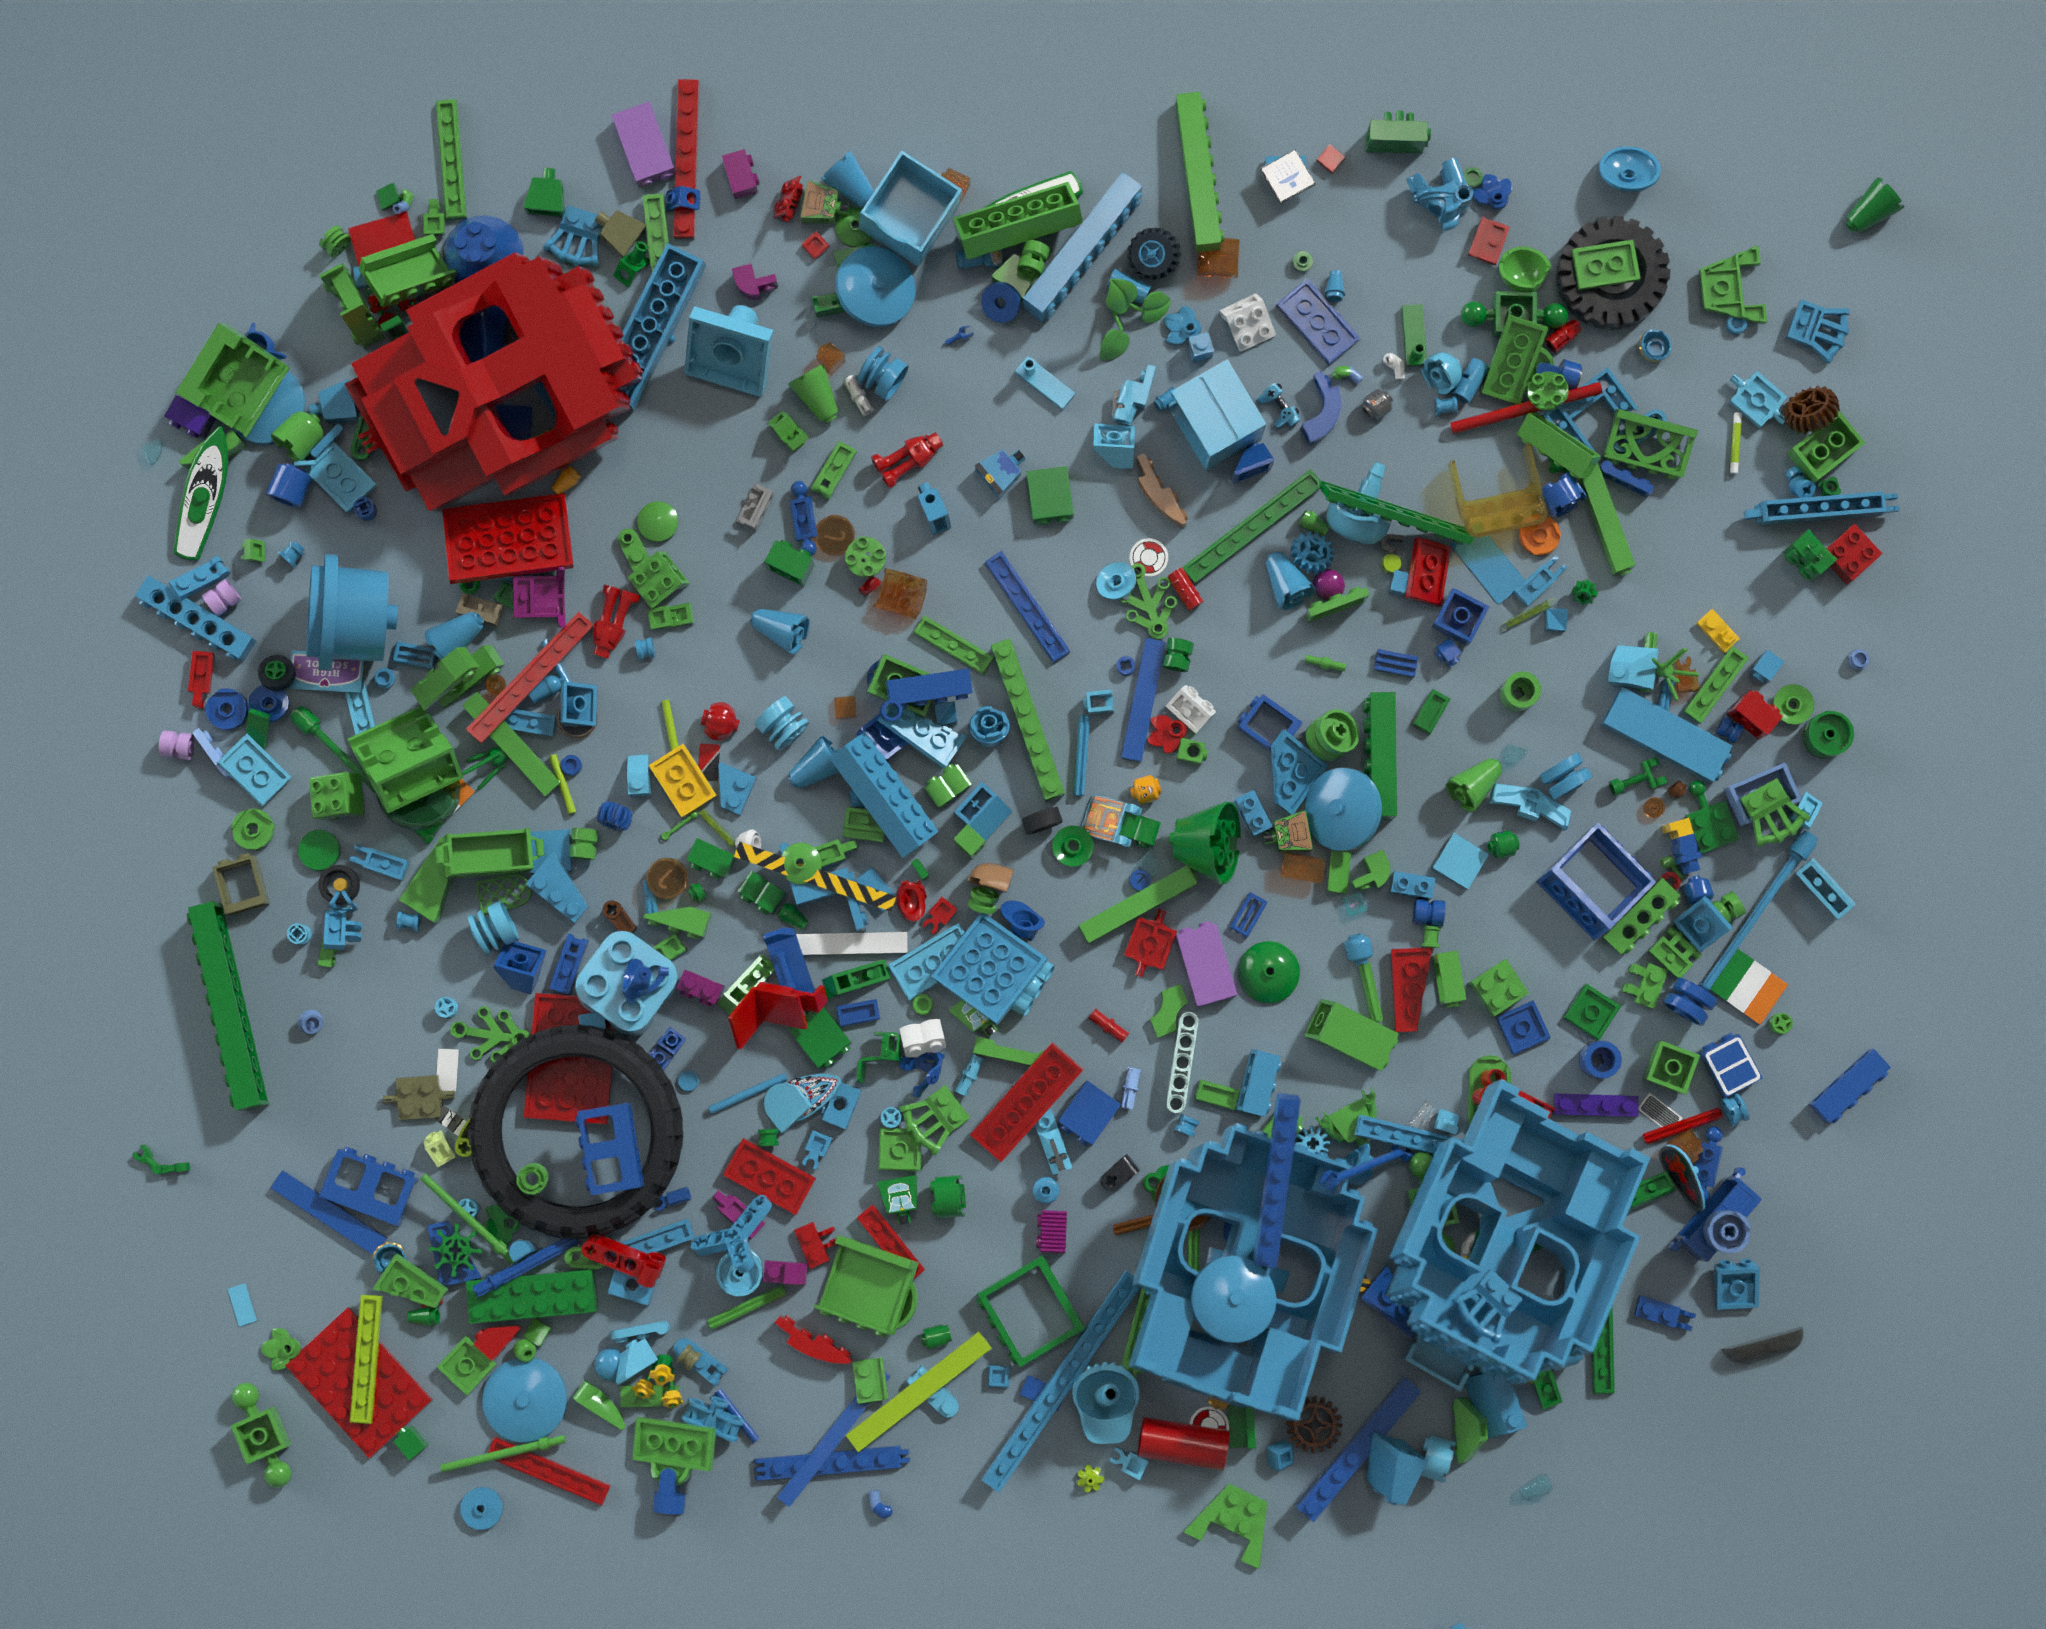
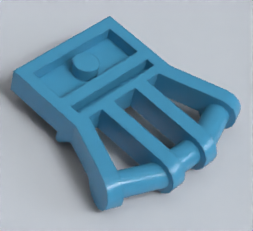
M567 205L559 230L544 244L543 249L547 252L550 251L563 263L567 261L573 263L572 265L576 267L581 265L599 267L598 243L600 232L604 227L594 221L597 214ZM566 233L568 236L561 251L555 244ZM576 236L582 239L574 256L569 254V251ZM588 241H591L593 255L592 257H583Z
M1801 299L1796 308L1786 339L1800 343L1805 347H1810L1825 363L1830 364L1833 356L1844 347V338L1849 333L1848 315H1850V311L1847 308H1824ZM1823 315L1839 316L1840 325L1823 319ZM1819 326L1836 331L1838 333L1836 338L1819 332ZM1816 338L1832 346L1828 351H1825L1814 340Z
M1491 1269L1471 1291L1451 1301L1453 1306L1456 1305L1462 1317L1461 1321L1465 1325L1471 1326L1476 1335H1482L1491 1339V1342L1498 1344L1506 1318L1511 1315V1312L1523 1299ZM1477 1295L1479 1300L1468 1311L1464 1300ZM1485 1303L1491 1309L1478 1322L1474 1315ZM1497 1314L1498 1319L1494 1331L1485 1328L1491 1318Z

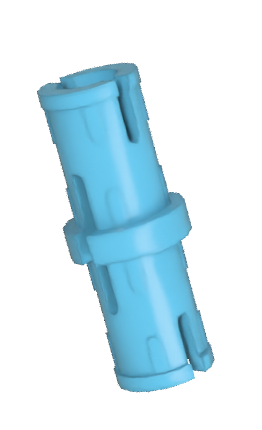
M972 1054L968 1066L961 1073L963 1075L955 1092L965 1097L967 1096L974 1080L976 1081L978 1078V1071L985 1059Z

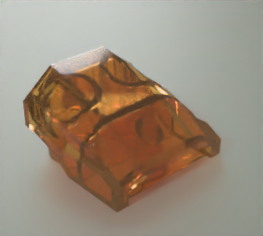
M1224 238L1220 250L1198 252L1197 276L1202 274L1206 277L1217 275L1225 278L1234 276L1233 278H1238L1240 240Z
M885 568L883 584L874 608L916 620L921 612L926 596L927 580Z

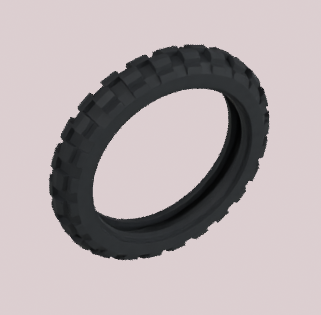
M564 1025L549 1028L532 1034L509 1048L495 1061L483 1077L472 1103L469 1117L470 1127L468 1134L472 1161L488 1195L496 1201L499 1208L509 1217L511 1216L519 1221L521 1225L533 1231L536 1230L557 1238L589 1239L591 1234L603 1236L616 1232L639 1219L652 1208L669 1186L676 1172L683 1146L684 1132L681 1106L679 1105L672 1082L663 1071L661 1065L633 1040L614 1031L588 1025ZM565 1057H584L598 1060L621 1072L636 1087L649 1114L651 1139L649 1152L642 1168L644 1186L624 1190L607 1201L588 1206L562 1205L549 1201L537 1194H526L521 1191L517 1185V1175L507 1159L502 1140L504 1111L518 1083L539 1065Z

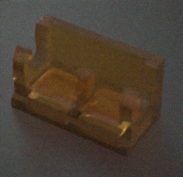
M1284 852L1280 872L1281 877L1322 884L1326 861L1322 858Z

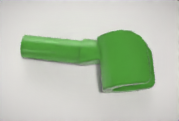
M1666 856L1660 859L1664 869L1671 867L1672 871L1680 877L1681 881L1685 879L1677 869L1673 857Z

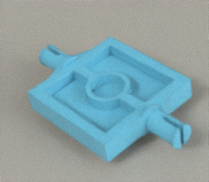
M1757 370L1745 381L1736 374L1730 378L1729 381L1735 384L1738 389L1729 403L1758 428H1761L1772 417L1781 425L1785 422V416L1779 412V409L1787 396Z

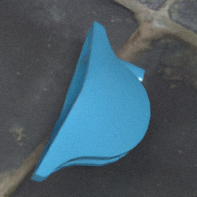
M1366 1143L1350 1152L1344 1160L1348 1161L1347 1165L1354 1167L1374 1158L1369 1154L1370 1145ZM1373 1168L1350 1177L1348 1183L1352 1185L1365 1183L1371 1178Z

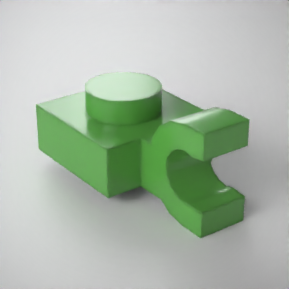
M429 199V214H423L424 235H445V214L439 213L440 202L437 199Z

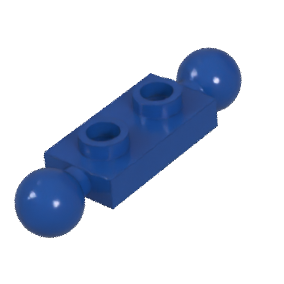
M796 481L791 486V492L796 499L790 501L796 541H803L800 549L809 552L810 556H813L816 553L817 547L811 539L818 537L812 498L809 496L804 497L807 492L806 484L802 481Z
M1717 1126L1708 1128L1706 1137L1709 1142H1701L1696 1163L1699 1169L1697 1176L1704 1193L1705 1202L1709 1199L1707 1187L1714 1188L1723 1147L1717 1146V1142L1723 1138V1132Z

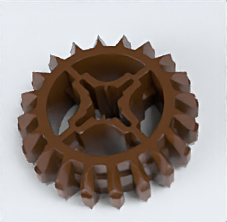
M1818 385L1815 388L1810 386L1807 390L1802 389V392L1795 393V396L1790 397L1789 402L1785 403V408L1783 409L1785 422L1797 434L1803 432L1805 435L1808 432L1813 434L1816 430L1821 431V428L1828 427V424L1833 423L1834 418L1838 417V412L1840 411L1838 397L1832 389H1827L1826 386L1820 388Z
M1313 1395L1312 1402H1310L1309 1397L1306 1396V1403L1303 1404L1301 1413L1311 1408L1309 1418L1299 1421H1286V1425L1292 1426V1428L1286 1431L1288 1434L1294 1433L1290 1438L1292 1442L1298 1439L1296 1443L1297 1448L1304 1444L1303 1451L1307 1452L1309 1446H1311L1312 1453L1316 1452V1447L1322 1453L1324 1452L1322 1445L1325 1444L1330 1449L1331 1445L1328 1443L1330 1440L1337 1443V1440L1333 1437L1334 1434L1341 1436V1432L1337 1431L1336 1427L1342 1428L1343 1424L1336 1423V1421L1342 1419V1416H1334L1338 1408L1334 1407L1330 1410L1333 1403L1329 1401L1324 1405V1397H1321L1320 1401L1317 1402V1396ZM1318 1407L1324 1409L1329 1414L1331 1422L1319 1419ZM1315 1417L1317 1422L1324 1425L1316 1426L1313 1431L1312 1427L1307 1424L1312 1423ZM1297 1427L1309 1429L1310 1441L1300 1436ZM1330 1428L1326 1437L1317 1441L1319 1431Z

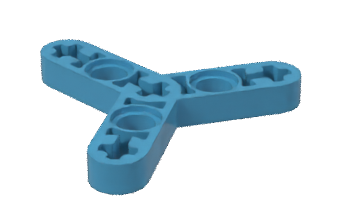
M765 1195L757 1196L731 1228L697 1236L691 1243L692 1250L698 1256L728 1250L735 1268L740 1273L748 1272L752 1269L755 1262L747 1238L770 1211L772 1203Z

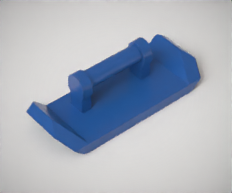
M781 928L764 934L763 938L780 986L814 993L815 988L794 928Z

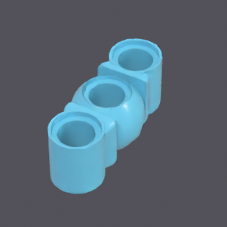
M1047 961L1012 1006L1011 1010L1024 1017L1028 1014L1035 1002L1034 999L1038 997L1044 984L1052 975L1055 965Z

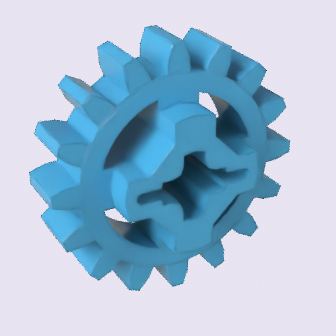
M1307 532L1306 536L1301 533L1298 538L1294 539L1290 547V551H1292L1290 557L1295 558L1293 564L1300 565L1299 570L1305 568L1306 573L1313 570V573L1317 574L1319 570L1323 573L1326 568L1329 569L1335 557L1333 555L1335 550L1334 548H1329L1331 542H1325V536L1319 538L1317 532L1314 536Z

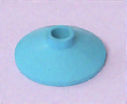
M1111 563L1100 571L1096 581L1097 589L1107 599H1121L1133 590L1136 583V574L1133 568L1126 563Z

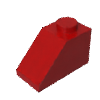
M521 1325L489 1327L486 1330L482 1328L474 1337L476 1341L473 1345L493 1361L523 1327Z

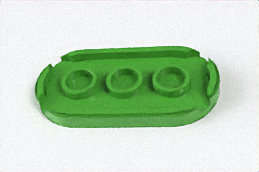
M1483 1056L1477 1059L1470 1067L1468 1083L1469 1125L1478 1108L1472 1099L1473 1092L1478 1088L1484 1087L1481 1083L1483 1071L1499 1069L1504 1073L1505 1081L1511 1084L1510 1068L1497 1056ZM1493 1073L1490 1075L1491 1083L1496 1081V1076Z

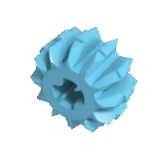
M1309 1126V1133L1305 1128H1302L1301 1131L1304 1136L1296 1135L1298 1139H1301V1142H1295V1145H1303L1308 1148L1307 1151L1312 1153L1316 1151L1328 1153V1149L1323 1148V1145H1330V1141L1323 1142V1139L1328 1135L1327 1133L1319 1135L1322 1128H1317L1314 1133V1127ZM1311 1138H1315L1314 1141H1317V1145L1313 1147V1150L1310 1149L1311 1146H1307V1142Z

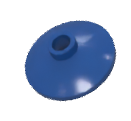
M261 685L250 694L247 707L248 710L252 708L270 714L271 723L281 719L286 714L289 708V698L285 690L275 692ZM268 704H273V707L266 708Z

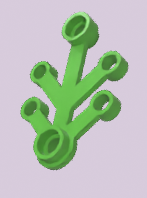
M1139 563L1133 564L1131 566L1133 570L1140 568L1142 571L1141 574L1136 575V581L1143 601L1131 596V593L1128 594V600L1125 601L1122 598L1119 600L1123 604L1128 603L1147 612L1150 620L1138 616L1136 610H1129L1126 613V619L1130 623L1135 622L1148 628L1150 636L1154 639H1162L1167 635L1169 629L1166 621L1172 609L1177 605L1176 598L1168 596L1164 602L1165 608L1160 617H1158L1156 608L1165 590L1169 588L1170 581L1167 577H1161L1158 580L1155 594L1151 598L1144 579L1145 567ZM1162 580L1167 581L1168 585L1166 587L1160 585ZM1169 599L1174 601L1175 604L1173 606L1167 604ZM1134 613L1136 618L1131 620L1128 615ZM1156 625H1160L1162 627V631L1157 632L1155 631L1154 627Z
M485 1006L480 1007L477 1013L480 1018L484 1019L491 1030L468 1027L466 1023L461 1021L454 1022L450 1028L451 1034L456 1038H463L469 1035L489 1039L481 1046L475 1047L470 1051V1056L474 1060H480L485 1052L499 1042H510L500 1051L492 1052L491 1060L494 1063L496 1061L494 1059L496 1053L502 1055L518 1043L520 1036H524V1038L530 1036L528 1031L518 1029L511 1019V1013L508 1010H501L498 1013V1019L501 1022H505L512 1034L503 1033L491 1016V1010ZM482 1009H486L488 1011V1014L485 1017L481 1015ZM503 1012L508 1013V1018L506 1020H503L501 1018V1014ZM459 1026H462L464 1028V1031L461 1034L457 1032V1028ZM475 1050L480 1051V1056L477 1058L473 1055Z

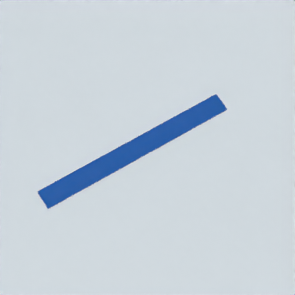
M885 1372L886 1382L891 1376ZM857 1395L778 1495L777 1498L788 1507L791 1506L870 1403L858 1404Z

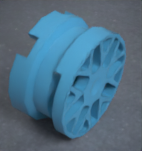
M1738 1093L1732 1094L1731 1098L1721 1099L1722 1109L1732 1126L1738 1125L1741 1120H1749L1746 1105Z

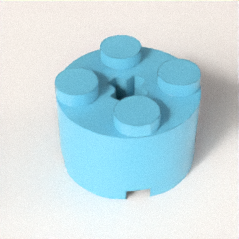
M1431 1435L1430 1439L1425 1438L1423 1450L1426 1451L1425 1459L1428 1462L1421 1476L1445 1483L1446 1479L1442 1477L1443 1474L1448 1475L1454 1452L1450 1450V1446H1455L1456 1442Z

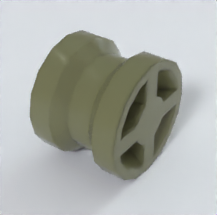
M688 1344L676 1361L683 1363L686 1369L690 1371L702 1354L695 1352L692 1346Z

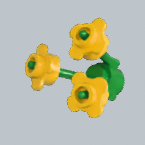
M660 1354L657 1356L658 1360L651 1364L646 1380L640 1379L636 1386L632 1387V1390L641 1398H650L655 1393L653 1390L654 1385L650 1382L651 1378L656 1381L658 1386H663L669 1381V1391L663 1394L664 1397L661 1398L663 1406L667 1408H676L683 1404V1400H681L680 1392L674 1390L673 1359L669 1355Z

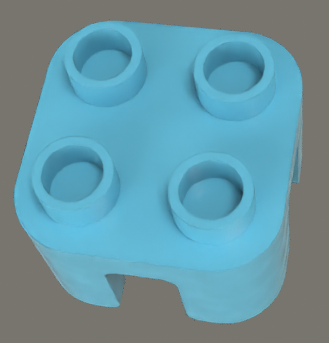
M617 931L610 934L603 941L580 972L576 980V992L579 1002L585 1009L591 1013H598L611 1023L612 1028L622 1035L629 1037L638 1036L650 1027L654 1021L655 1014L665 1000L669 1001L677 987V971L674 964L668 958L640 938L627 931ZM637 958L642 961L644 966L650 968L652 973L650 985L657 979L659 967L669 968V975L664 976L663 981L656 989L634 999L633 1003L628 1002L622 992V981L630 960Z

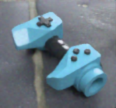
M1274 383L1258 397V401L1264 404L1275 400L1282 410L1275 422L1276 427H1282L1286 423L1292 427L1300 421L1299 410L1286 404L1281 396L1283 392L1281 384Z

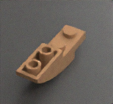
M1145 453L1137 456L1136 461L1143 474L1142 477L1138 478V484L1149 502L1170 522L1180 528L1186 527L1188 517L1185 510H1180L1178 506L1179 498L1176 491H1171L1170 487L1161 489L1163 483L1159 475L1155 476L1152 470L1155 467L1151 458H1147Z

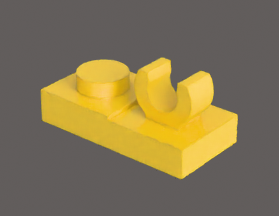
M1713 609L1696 623L1723 653L1740 639Z

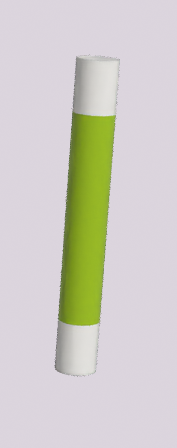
M1734 413L1730 474H1738L1742 413Z

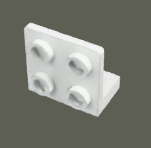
M1256 293L1219 310L1222 318L1228 322L1240 352L1276 335L1264 301Z

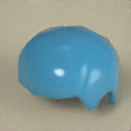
M605 1348L595 1358V1370L599 1377L605 1381H616L621 1354L619 1349Z

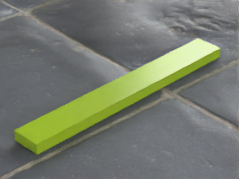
M978 1331L845 1436L858 1452L861 1451L992 1347L980 1331Z

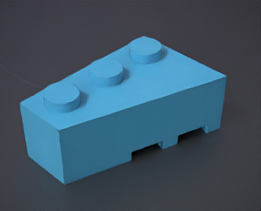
M554 851L551 852L526 883L527 886L574 923L578 921L589 907Z

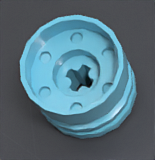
M787 696L773 703L754 723L763 735L773 731L769 741L773 743L778 740L774 745L778 751L797 740L810 723L806 718L800 720L803 716L801 712L790 715L795 705Z
M502 901L488 906V917L481 910L477 911L480 921H478L474 914L468 916L472 935L487 955L492 953L490 943L495 950L500 949L498 941L500 938L506 945L519 940L515 924Z

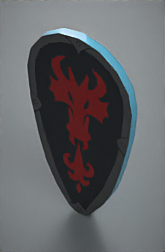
M1668 1144L1663 1146L1659 1152V1160L1663 1169L1667 1170L1671 1180L1682 1196L1695 1209L1703 1211L1705 1209V1198L1697 1176L1699 1172L1698 1167L1692 1165L1686 1153L1680 1148Z

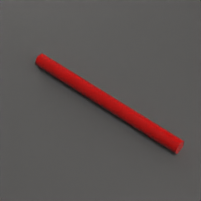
M1600 382L1569 390L1568 397L1563 404L1603 394ZM1530 401L1454 421L1450 423L1452 434H1457L1528 413L1541 411V409L1536 408Z

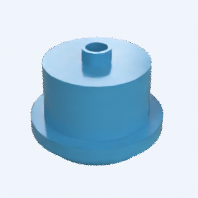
M325 554L324 566L311 565L306 657L318 658V670L331 671L333 659L383 661L386 629L396 630L398 605L388 604V571L338 567V555Z

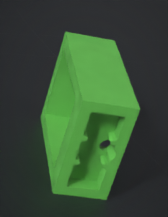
M1458 950L1433 955L1432 959L1440 1005L1446 1004V1008L1462 1005L1461 1002L1466 1000Z

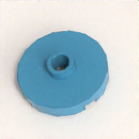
M477 1487L469 1491L461 1502L460 1512L462 1519L468 1526L474 1529L484 1530L491 1528L500 1520L503 1514V1502L499 1494L489 1487ZM479 1505H483L485 1507L484 1512L478 1511Z

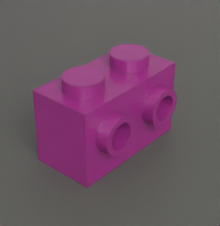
M684 970L677 989L681 990L680 995L692 999V996L701 998L699 1003L711 1007L712 1003L718 1005L717 1003L725 988L722 984L688 970Z

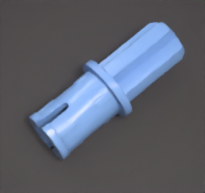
M1128 1067L1121 1107L1124 1109H1133L1136 1091H1139L1137 1086L1141 1072L1140 1069Z

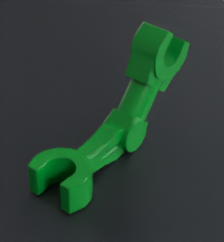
M145 1144L140 1146L144 1150L142 1156L138 1152L132 1154L136 1160L147 1164L154 1174L190 1171V1162L160 1165L152 1158L153 1154L149 1146Z

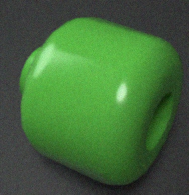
M520 1339L513 1346V1354L521 1362H530L536 1355V1347L529 1340Z

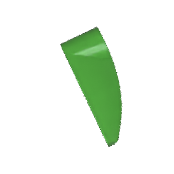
M584 1380L573 1396V1399L623 1431L625 1423L613 1402L596 1386Z

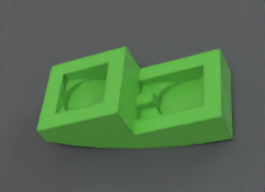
M689 602L648 609L651 630L694 623L692 605Z

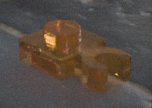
M1690 656L1686 658L1685 665L1680 663V659L1675 662L1677 670L1696 672V669L1690 670L1689 668L1692 663ZM1674 674V677L1680 680L1679 683H1676L1678 694L1699 690L1697 677Z

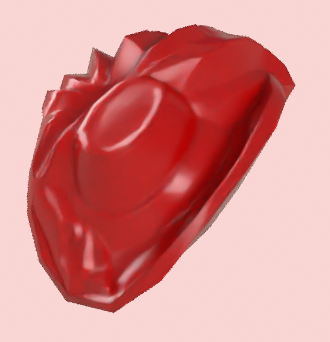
M917 879V883L903 881L896 893L899 911L907 920H920L925 913V899L927 898L925 887L922 886L919 879Z

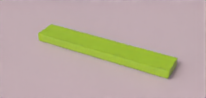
M360 1295L350 1414L351 1423L372 1424L383 1296Z

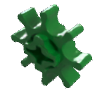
M458 1223L454 1225L455 1233L450 1237L443 1235L442 1231L438 1230L437 1234L443 1239L442 1245L437 1248L429 1247L430 1252L439 1251L442 1255L441 1261L435 1265V1268L439 1269L443 1263H449L453 1268L451 1273L453 1277L456 1276V1267L461 1263L466 1264L470 1270H473L474 1266L468 1262V1256L474 1252L482 1253V1249H472L469 1245V1240L476 1236V1232L472 1231L468 1237H461L458 1233L460 1226ZM449 1240H452L448 1246L445 1245ZM455 1240H457L458 1248H462V1251L457 1254L456 1260H454L453 1252H449V1249L453 1248ZM460 1240L465 1242V1247L460 1243ZM445 1254H448L451 1257V1260H448L445 1257ZM463 1254H465V1257L462 1260H459V1258Z

